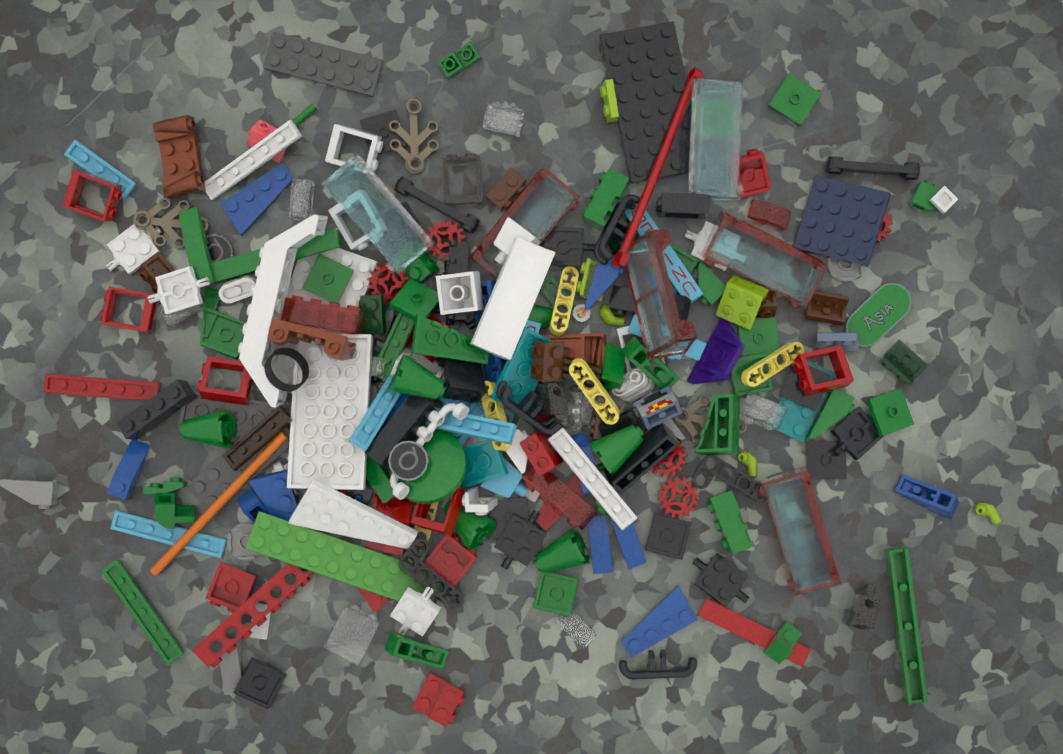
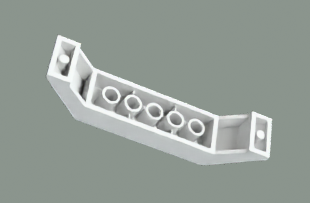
M314 214L269 240L260 250L259 257L261 262L255 271L257 280L251 289V296L253 298L247 308V315L249 316L247 323L243 326L242 333L244 338L243 342L239 344L238 353H240V361L269 405L274 408L286 404L288 392L275 388L265 375V362L274 352L276 345L268 336L273 318L282 319L297 249L317 235L324 236L328 216ZM271 360V368L273 373L280 381L283 382L282 378L280 377L278 371L276 370Z

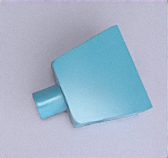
M504 458L509 474L482 482L481 487L507 498H510L513 492L523 498L529 489L520 483L523 474Z

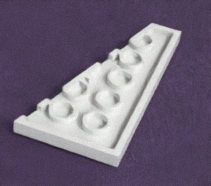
M315 479L312 480L288 522L296 526L405 549L410 547L418 531Z

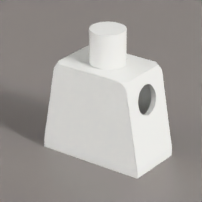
M509 217L494 241V245L501 250L494 260L502 266L515 237L518 236L536 245L541 243L536 237Z

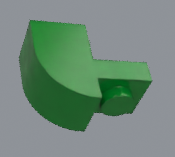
M155 493V518L161 526L168 529H175V523H194V505H175V493Z

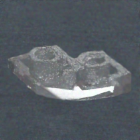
M573 611L571 617L559 614L554 619L583 649L597 635Z

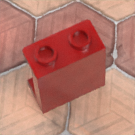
M538 431L521 441L520 446L537 474L541 476L564 462V460L548 442V439L552 436Z

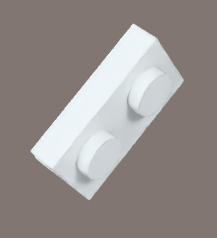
M473 486L463 495L462 504L465 506V512H475V515H486L487 512L498 505V497H479V487Z

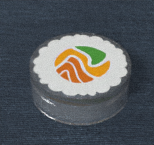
M583 303L577 304L572 311V317L578 323H585L591 317V309L585 311V304Z

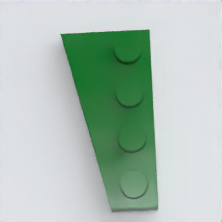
M416 314L411 353L479 364H488L489 352L470 344L473 337L466 336L457 330Z

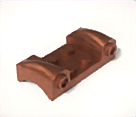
M184 115L154 122L155 141L159 142L164 178H162L164 197L175 199L185 194L206 192L194 117Z
M275 318L272 320L268 334L269 338L277 345H285L287 343L298 345L299 339L310 344L313 341L318 343L319 346L324 347L325 353L330 357L341 361L352 359L356 343L348 342V337Z
M604 333L563 334L561 336L542 335L552 341L564 342L563 361L566 356L574 359H583L585 362L603 367L606 335Z

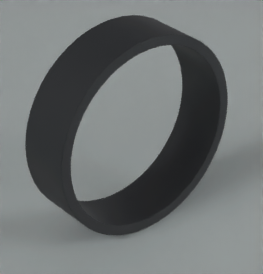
M291 348L275 350L265 362L264 369L268 381L281 391L291 392L297 390L305 383L309 376V366L306 359L298 351ZM275 355H287L293 358L302 370L301 383L289 385L280 381L272 371V357Z

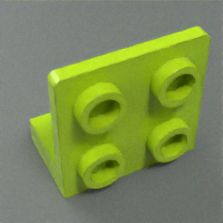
M733 275L727 282L716 315L750 330L769 289Z

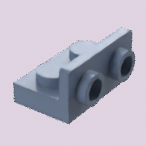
M859 332L817 333L820 349L842 345L844 351H859Z

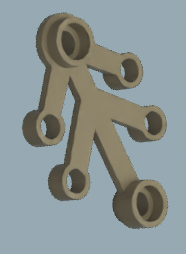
M410 99L405 106L406 112L409 114L410 135L401 127L397 120L391 121L388 126L392 133L398 134L410 146L409 154L401 146L399 140L393 139L389 143L390 150L397 152L405 160L406 169L413 174L423 170L425 158L439 147L436 140H430L427 143V147L418 155V146L431 133L437 131L438 124L435 121L428 122L426 128L418 135L417 114L422 106L417 99ZM410 105H414L416 110H410ZM391 124H397L398 129H392ZM429 125H435V130H431ZM396 142L398 148H393L392 143ZM430 143H434L436 148H430ZM411 162H417L418 166L416 168L412 167Z
M167 198L160 199L159 203L148 212L138 211L134 215L133 223L135 227L140 230H146L154 239L157 247H164L166 239L164 236L159 235L152 225L161 226L173 241L176 249L181 250L185 247L184 239L179 237L172 227L181 228L180 220H174V218L179 215L180 211L190 209L188 201L181 200L178 206L162 218H155L154 216L162 210L170 209L171 203ZM166 201L168 202V205L166 207H162L161 203ZM181 204H187L186 209L180 208ZM146 218L147 221L146 223L142 224L140 223V219ZM201 218L205 226V232H207L209 228L208 222ZM159 238L164 240L162 244L157 243ZM181 240L183 241V245L177 246L176 242Z
M701 395L695 403L687 408L680 406L681 411L685 414L683 420L679 419L678 415L673 417V421L676 424L685 426L692 436V442L695 444H699V442L694 440V436L701 433L696 431L691 422L699 423L702 429H704L709 409L701 415L692 413L701 406H707L710 403V398L707 395ZM702 397L707 398L706 404L701 403L700 400ZM739 418V423L742 425V428L739 430V434L746 431L747 423L744 419Z

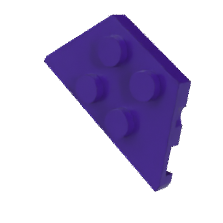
M721 318L704 348L700 360L697 361L687 379V382L690 384L726 381L731 374L745 345L728 320Z

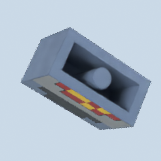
M669 386L634 402L647 430L682 414L679 402Z

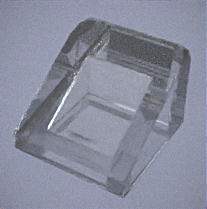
M372 357L371 377L383 378L386 364L384 358Z

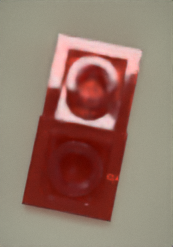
M754 199L751 202L748 218L763 225L769 223L781 230H785L788 227L791 211Z

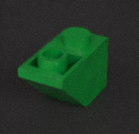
M921 181L917 184L908 205L924 213L937 209L929 200L940 189L934 187L935 184L932 182Z

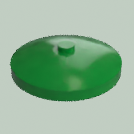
M435 429L431 440L425 442L422 446L428 457L427 469L423 475L409 481L398 478V483L403 482L410 488L405 498L416 503L430 504L449 497L461 485L466 474L467 458L458 439L448 431ZM416 436L413 439V442H416L419 437ZM391 469L389 470L390 478L393 473Z

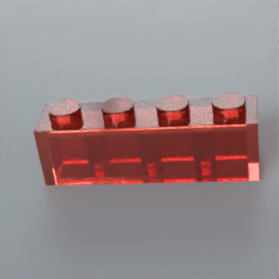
M292 295V298L285 297L281 317L283 321L349 334H360L364 312L360 311L357 306L348 305L347 308L340 307V303L329 302V305L322 304V300L311 298L309 302L304 301V297Z
M532 466L522 477L526 481L524 486L532 493L536 490L540 494L538 498L546 505L550 502L554 506L552 510L560 517L564 514L568 518L566 522L574 529L579 527L583 530L597 514L589 504L550 471L539 476Z

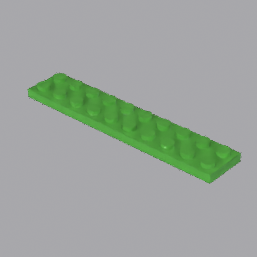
M260 511L245 547L247 550L398 602L408 587L422 594L425 591L424 588L400 570L398 559L306 527L289 524V521ZM403 561V565L406 568H411L413 566V564ZM424 570L419 571V578L427 580V572ZM439 582L434 583L433 586L436 592L440 584ZM431 595L430 599L433 602L435 597Z

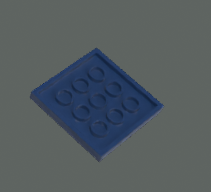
M815 176L793 248L869 267L891 196L890 192Z

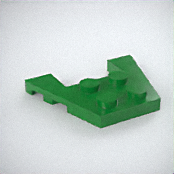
M206 287L200 345L237 360L240 356V353H238L239 344L243 342L244 338L242 330L246 322L217 312L216 309L221 301L219 291Z

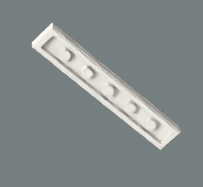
M292 120L287 121L206 180L205 190L209 198L215 200L301 138L302 135Z
M564 428L548 439V442L622 531L637 519V516Z

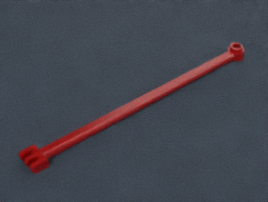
M696 67L692 68L687 76L686 86L619 252L615 253L611 264L614 268L625 266L629 260L630 254L628 252L696 83L700 84L704 78L702 71Z

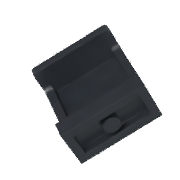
M438 358V366L444 367L447 384L443 397L478 403L486 393L482 364Z

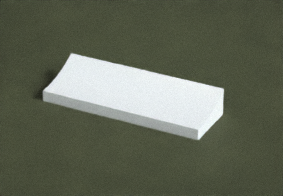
M518 236L515 237L470 344L504 360H511L555 252Z

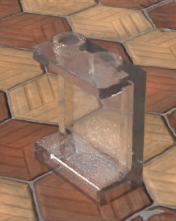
M351 603V605L347 604L344 607L324 648L359 665L381 621L378 620V616L370 612L365 614L361 612L362 608Z

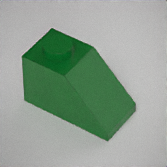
M702 262L697 265V285L704 294L698 299L705 306L707 304L711 306L724 293L726 286Z

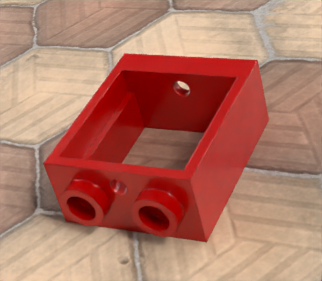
M73 170L62 206L103 222H110L114 219L117 212L116 205L122 196V185L82 170ZM86 179L111 188L104 214L78 204Z
M109 286L108 291L106 290L104 294V302L106 303L105 308L102 309L100 314L101 324L151 334L157 302L149 303L148 300L151 299H148V296L153 294ZM118 294L145 299L140 326L112 321Z
M842 345L802 353L793 360V367L795 372L798 373L799 385L801 390L804 391L805 396L844 388L854 381ZM829 356L837 380L814 384L807 360Z
M207 356L206 363L202 365V380H199L197 385V391L200 393L201 399L247 405L253 379L242 362ZM212 368L243 372L239 392L208 388Z
M460 485L453 493L444 524L426 519L431 503H417L410 523L419 528L452 536L462 507V497L466 491L462 490Z

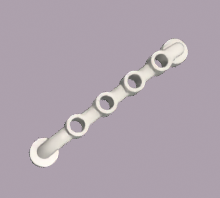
M449 403L444 405L439 412L433 410L428 416V420L431 422L427 428L421 426L417 430L416 435L419 438L416 443L423 446L425 442L430 441L437 426L443 424L448 412L453 411L452 414L455 418L463 420L469 413V407L463 403L458 405ZM392 473L390 484L393 488V495L401 500L407 496L410 488L403 482L398 483V477Z

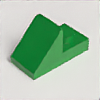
M785 621L763 653L780 664L793 652L792 647L803 633Z

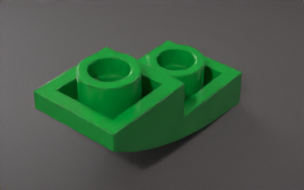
M469 41L457 51H452L439 60L438 64L447 78H450L482 57L473 43Z
M170 477V481H164L163 488L162 484L150 483V486H144L143 494L174 492L185 488L187 482H182V478Z

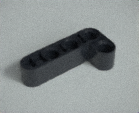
M714 455L705 456L691 478L693 486L699 489L708 487L713 477H716L756 502H765L770 497V491L765 485ZM709 458L715 460V467L713 469H708L706 466V461ZM729 468L732 472L729 479H725L722 475L723 470ZM700 474L706 479L705 483L701 486L696 483V477ZM742 478L748 481V487L745 489H741L739 486V481ZM752 488L756 490L763 489L762 493L764 494V497L757 498L758 494L756 492L751 491L750 494L748 492Z
M424 538L416 539L398 562L400 570L422 588L430 587L429 591L432 588L433 593L431 595L447 608L455 609L463 603V595L421 561L428 553L430 545ZM416 543L424 545L425 551L423 553L416 551ZM404 558L412 560L413 566L411 568H406L403 565ZM420 570L427 572V580L419 578L418 573ZM436 582L441 583L443 586V590L440 593L436 592L433 588ZM449 589L450 592L447 594L451 597L455 595L457 603L451 604V598L447 595L443 598L442 595Z

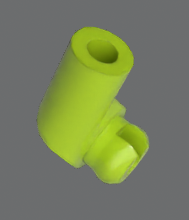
M607 304L601 306L600 316L606 324L624 326L625 317L614 316Z
M747 451L740 452L738 460L748 467V476H758L757 459Z
M983 502L976 505V513L989 516L993 525L1002 521L993 505Z

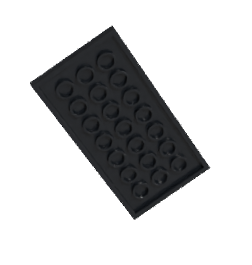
M674 21L606 33L599 36L608 79H613L619 113L617 118L631 184L648 180L686 86L687 80ZM691 98L659 178L700 171L706 168Z

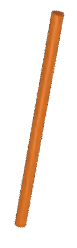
M281 431L157 561L150 569L153 575L158 576L288 439L284 432Z

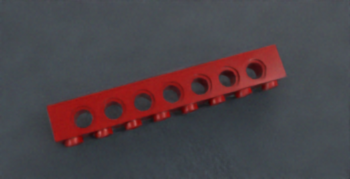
M286 564L192 651L208 668L210 666L215 668L222 661L221 656L226 652L230 654L238 647L236 643L241 638L246 640L253 633L251 629L255 625L260 627L267 620L266 615L270 612L274 614L282 607L280 603L285 598L287 600L291 599L297 593L295 589L299 585L304 587L311 580L309 576L314 572H304L297 566ZM294 575L296 583L293 585L287 584L285 582L286 576ZM273 588H279L282 591V595L279 598L271 596L270 592ZM259 601H264L267 604V609L263 612L257 611L255 607ZM248 614L252 617L251 624L243 625L241 623L243 615ZM229 628L237 630V636L234 639L226 637V631ZM216 641L222 644V650L218 653H214L211 650L212 643Z

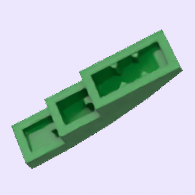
M198 207L180 211L179 217L189 266H193L197 280L208 277L209 281L206 282H216L210 264L212 260L207 247L209 243Z

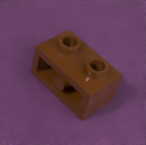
M511 167L487 194L486 198L500 212L504 208L507 210L514 202L512 199L525 190L526 180Z

